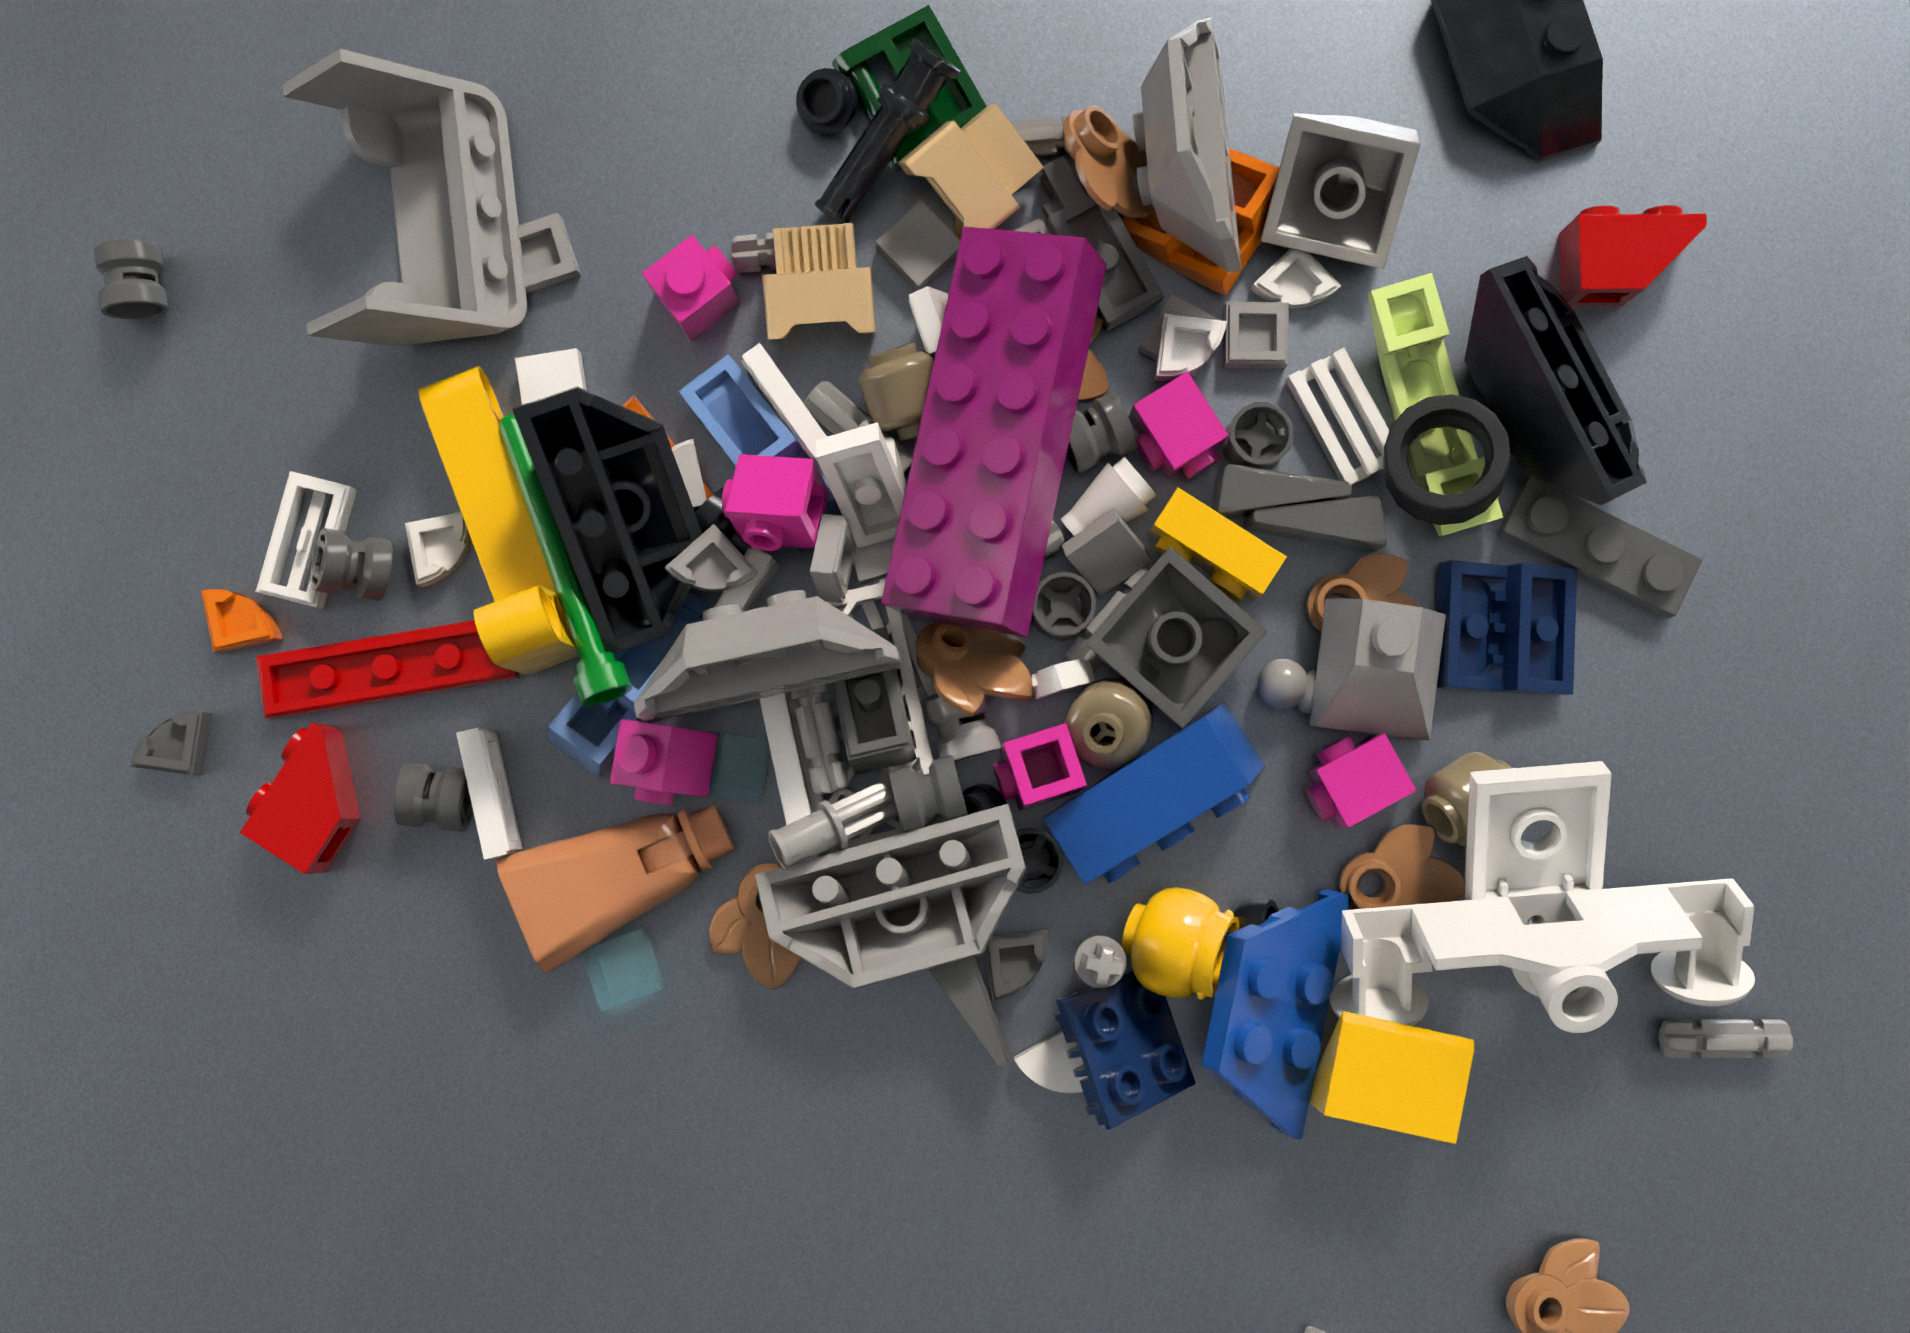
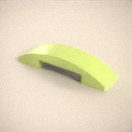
M1429 273L1370 291L1368 297L1373 332L1394 420L1396 421L1406 408L1427 397L1450 394L1460 396L1443 340L1450 333L1433 274ZM1453 427L1431 428L1423 432L1410 445L1407 454V461L1415 483L1426 491L1441 495L1461 493L1471 488L1482 476L1485 466V457L1479 459L1477 457L1471 434L1465 430ZM1498 497L1484 513L1464 523L1433 524L1438 535L1444 536L1503 518Z

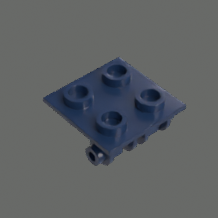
M1133 970L1124 974L1116 984L1107 988H1093L1082 994L1080 991L1073 992L1056 999L1059 1011L1054 1013V1017L1060 1023L1066 1043H1077V1046L1066 1051L1068 1058L1081 1057L1084 1063L1073 1069L1074 1076H1088L1079 1081L1088 1105L1086 1107L1087 1114L1095 1115L1098 1125H1105L1106 1130L1122 1124L1196 1084L1166 996L1159 995L1145 988L1137 980Z

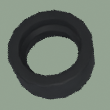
M1454 394L1427 397L1406 408L1390 427L1383 453L1385 485L1396 504L1415 519L1436 525L1464 523L1484 513L1501 494L1511 458L1508 433L1497 415L1477 400ZM1453 427L1465 430L1478 439L1484 449L1485 466L1482 476L1471 488L1461 493L1441 495L1426 491L1414 482L1408 471L1407 454L1410 445L1423 432L1431 428Z

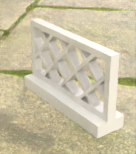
M886 582L848 590L846 599H843L842 603L826 602L835 608L846 606L842 612L850 617L859 603L881 599ZM886 606L889 619L886 627L889 637L892 634L894 646L897 647L903 665V668H899L903 683L901 691L903 699L906 696L911 719L909 726L910 730L914 732L917 746L915 749L917 759L906 763L904 767L913 768L917 760L920 759L921 768L925 775L929 774V766L933 761L903 621L900 612ZM791 692L759 699L786 825L818 811V804L825 800L824 795L816 794L812 788L808 769L813 768L812 760H806L795 712V709L800 708L799 701L792 699ZM837 704L833 709L835 722L839 717ZM837 729L839 738L844 741L843 732ZM897 766L887 767L890 771L899 769ZM851 767L847 771L849 783L855 776ZM847 788L834 792L829 803L834 804L838 802L842 794L849 797L855 793ZM940 814L934 815L935 820L928 822L927 826L945 822V820L941 818ZM893 818L886 823L896 828L895 830L870 835L874 830L872 828L862 833L859 838L848 840V847L845 849L902 834L904 831L901 822ZM834 846V847H832V848H830V849H828V850H826V851H824V852H822V853H819V854H817V855H815V856H813V857H811V858H809V859H807V860H810V859H813V858H817V857H820V856H824V855H827V854H831V853H834V852L842 851V850H839V849H837L836 846Z

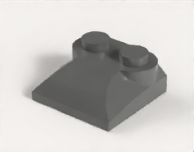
M1169 547L1086 641L1085 645L1117 675L1143 695L1150 703L1152 710L1165 716L1180 730L1184 729L1264 637L1267 631L1174 549Z

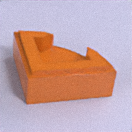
M221 589L201 591L213 652L223 654L283 640L281 631L273 616L265 607L252 598Z

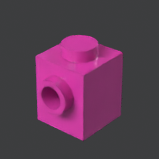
M693 234L642 272L654 295L690 341H693L740 305L730 281L738 276L736 271L715 245L705 251Z
M1188 371L1133 404L1128 416L1139 434L1136 437L1137 451L1142 460L1151 471L1160 467L1167 480L1184 471L1188 479H1191L1213 466L1221 459L1216 450L1223 445L1229 436Z
M739 454L733 479H728L723 488L722 509L725 517L729 518L741 541L756 549L775 551L780 549L781 546L815 549L822 514H825L830 492L814 459Z
M620 719L610 783L636 787L634 800L673 806L675 793L708 797L718 734Z
M1066 723L1003 743L999 751L1002 761L993 764L995 777L1004 801L1015 798L1019 811L1078 793L1087 786Z
M1385 733L1370 736L1357 744H1354L1350 735L1316 752L1315 754L1320 764L1305 771L1312 783L1311 786L1305 788V792L1313 809L1323 822L1331 819L1335 827L1349 828L1417 791Z

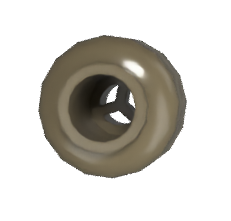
M915 342L868 356L867 360L870 367L864 369L859 375L858 384L868 415L873 420L872 424L878 422L881 431L896 430L899 441L918 436L935 359L934 355H930L926 351H918Z
M1104 678L1090 683L1077 695L1067 713L1065 723L1067 724L1076 754L1083 762L1096 768L1115 769L1129 764L1141 754L1153 728V711L1148 700L1123 679Z
M1468 752L1433 774L1425 782L1424 801L1422 802V812L1428 826L1433 827L1434 833L1447 843L1456 842L1461 846H1467L1470 772L1512 769L1509 764L1502 760H1495L1493 757L1481 752Z

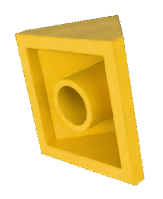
M1342 1011L1316 1069L1309 1103L1325 1116L1456 1144L1474 1055V1039Z

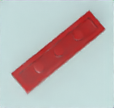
M475 620L256 656L264 718L270 720L520 679V673L499 667L493 663L480 639Z

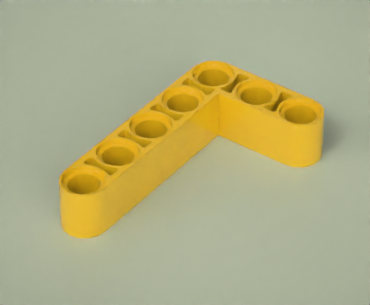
M480 366L420 388L418 393L423 411L495 601L474 610L475 624L486 652L495 665L525 675L536 673L577 657L578 653L499 430V422L503 418V414L486 374Z

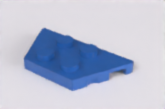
M1328 889L1318 892V901L1307 907L1296 909L1288 906L1271 914L1260 925L1250 924L1227 935L1201 1064L1219 1081L1231 1085L1234 1094L1246 1105L1259 1110L1271 1120V1126L1276 1131L1294 1139H1302L1330 1002L1329 996L1333 989L1341 947L1342 910H1348L1351 897L1349 894Z

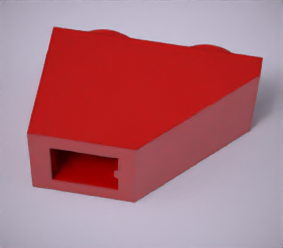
M1676 205L1652 207L1643 211L1642 214H1620V209L1615 206H1595L1582 210L1559 233L1561 296L1570 306H1624L1646 289L1707 226L1706 213L1683 214L1682 207Z
M311 722L307 729L302 728L298 730L286 744L281 755V759L285 761L283 767L272 783H265L253 795L246 808V814L250 817L240 831L242 835L303 874L327 872L361 819L343 732L333 725Z

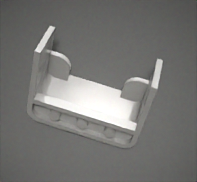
M338 49L283 84L284 97L340 109L343 133L352 151L368 163L389 167L401 283L383 282L369 289L365 296L308 322V336L386 346H403L498 334L520 324L527 311L526 288H523L521 274L520 239H517L516 226H518L507 117L497 96L487 87L477 83L344 49Z

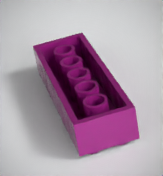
M963 227L881 604L909 617L1028 637L1107 266L1085 237Z

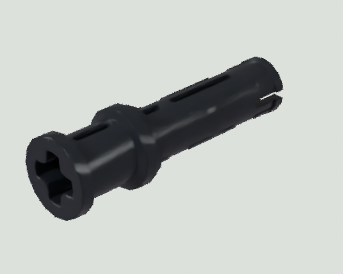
M913 38L909 44L912 53L891 85L883 84L878 91L880 96L877 101L881 106L822 196L815 202V206L832 220L835 216L838 217L836 221L839 224L851 223V219L912 127L919 130L921 126L927 124L930 119L927 113L928 109L948 79L956 80L961 73L947 59L916 38Z

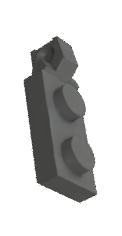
M1064 155L1044 165L1039 179L1051 201L1042 206V211L1047 218V224L1054 235L1085 237L1107 264L1097 308V315L1103 320V326L1106 331L1159 304L1164 298L1163 292L1118 212L1114 208L1107 211L1092 199L1084 185H1080Z

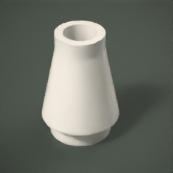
M1123 457L1114 466H1111L1109 463L1104 466L1073 508L1061 518V521L1074 536L1112 509L1126 523L1147 512L1148 509L1145 505L1156 494L1130 462Z

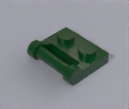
M929 5L841 52L832 62L833 68L845 74L854 84L857 97L870 121L881 106L877 101L880 96L878 94L880 86L870 69L872 66L885 60L893 76L896 77L912 53L909 44L913 38L932 48L961 71L956 80L948 79L928 109L927 113L930 119L927 124L907 135L888 164L892 172L903 171L898 162L943 123L955 121L961 129L987 107Z

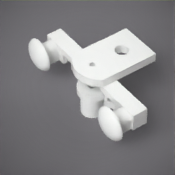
M1603 761L1470 772L1464 900L1342 910L1341 950L1351 975L1343 978L1333 986L1329 996L1330 1005L1339 1018L1342 1011L1414 1026L1425 1016L1429 1006V999L1424 989L1412 981V973L1432 972V966L1437 971L1501 965L1510 967L1518 983L1526 991L1540 998L1549 1017L1558 1028L1570 1033H1586L1603 1026L1613 1016L1617 1008L1618 995L1605 972L1636 954L1661 952L1651 963V973L1657 985L1664 992L1692 1005L1706 1007L1725 1006L1746 997L1755 983L1753 971L1742 961L1743 946H1750L1754 905L1734 879L1603 889L1612 774ZM1539 820L1552 822L1550 831L1542 839L1533 842L1521 840L1523 831L1533 822Z

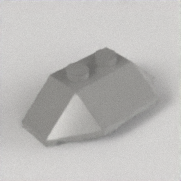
M1210 17L1196 21L1168 39L1141 85L1143 112L1133 114V128L1138 151H1146L1147 166L1137 168V179L1143 206L1153 204L1163 230L1226 271L1234 272L1242 270L1221 55Z
M804 590L788 591L768 597L766 599L768 607L742 612L741 605L731 604L703 611L704 621L685 626L635 701L634 707L636 717L650 723L793 692L817 685H825L903 668L902 660L896 646L818 596L806 598Z
M1008 804L806 860L792 866V869L787 871L781 867L756 874L755 878L769 939L850 987L859 989L982 955L1026 871V866L1010 807Z

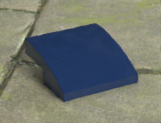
M1457 560L1438 563L1437 612L1445 614L1446 620L1437 688L1523 694L1573 695L1577 568L1528 563L1506 566Z

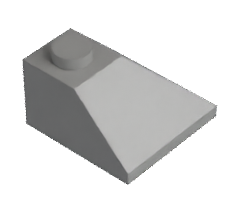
M1294 113L1264 224L1261 242L1384 269L1421 146L1417 131L1355 116Z
M1326 598L1310 726L1371 734L1385 733L1388 736L1430 741L1446 615L1423 607L1368 599Z

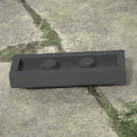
M1531 476L1523 480L1497 535L1561 567L1577 568V575L1666 619L1676 616L1702 562V559Z

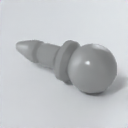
M1290 659L1273 660L1263 667L1258 676L1257 687L1259 694L1271 707L1289 709L1298 706L1301 712L1308 714L1312 710L1317 670L1311 669L1306 672L1300 664Z

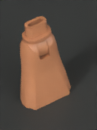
M716 804L689 814L686 808L678 811L679 821L675 813L647 815L588 834L542 844L498 858L496 860L498 876L533 959L541 970L548 974L586 952L627 923L680 894L700 875L699 868L703 872L712 870L710 861L735 851L731 837Z

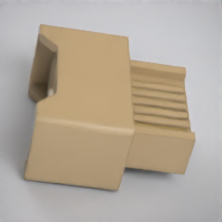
M996 103L989 104L961 129L955 121H946L898 162L907 175L924 176L954 214L953 233L960 240L964 226L995 229L1016 212L1020 206L1012 197V194L1044 168Z
M854 224L773 228L777 274L762 275L767 340L786 338L798 324L846 321L858 333L876 332L871 268H857Z

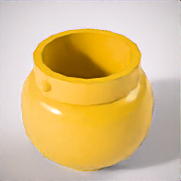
M1178 887L1165 888L1155 893L1147 905L1137 903L1133 907L1125 925L1122 948L1124 953L1131 955V967L1135 977L1148 990L1159 995L1174 998H1187L1197 993V997L1200 1000L1205 999L1206 996L1215 998L1227 935L1239 929L1238 917H1234L1231 910H1227L1225 913L1220 912L1219 906L1215 901L1204 894Z

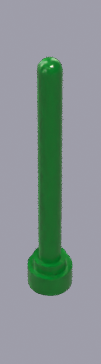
M507 414L500 420L499 430L580 661L575 665L578 675L573 678L582 706L588 707L613 701L632 690L624 663L616 661L612 652H605L599 632L514 414Z

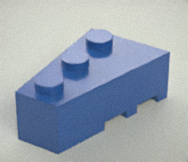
M1222 702L1208 711L1205 716L1181 731L1173 733L1129 764L1120 767L1045 816L1043 820L1084 885L1100 875H1103L1108 884L1141 864L1136 854L1156 842L1161 851H1164L1195 831L1189 822L1209 809L1212 810L1216 818H1219L1248 800L1250 796L1246 792L1245 787L1251 784L1265 764L1226 703Z

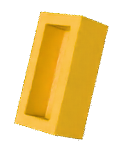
M1180 488L1176 489L1148 532V535L1158 540L1154 548L1161 555L1171 547L1188 563L1192 562L1211 574L1212 576L1209 581L1227 597L1237 602H1240L1244 596L1251 601H1255L1263 595L1287 557Z

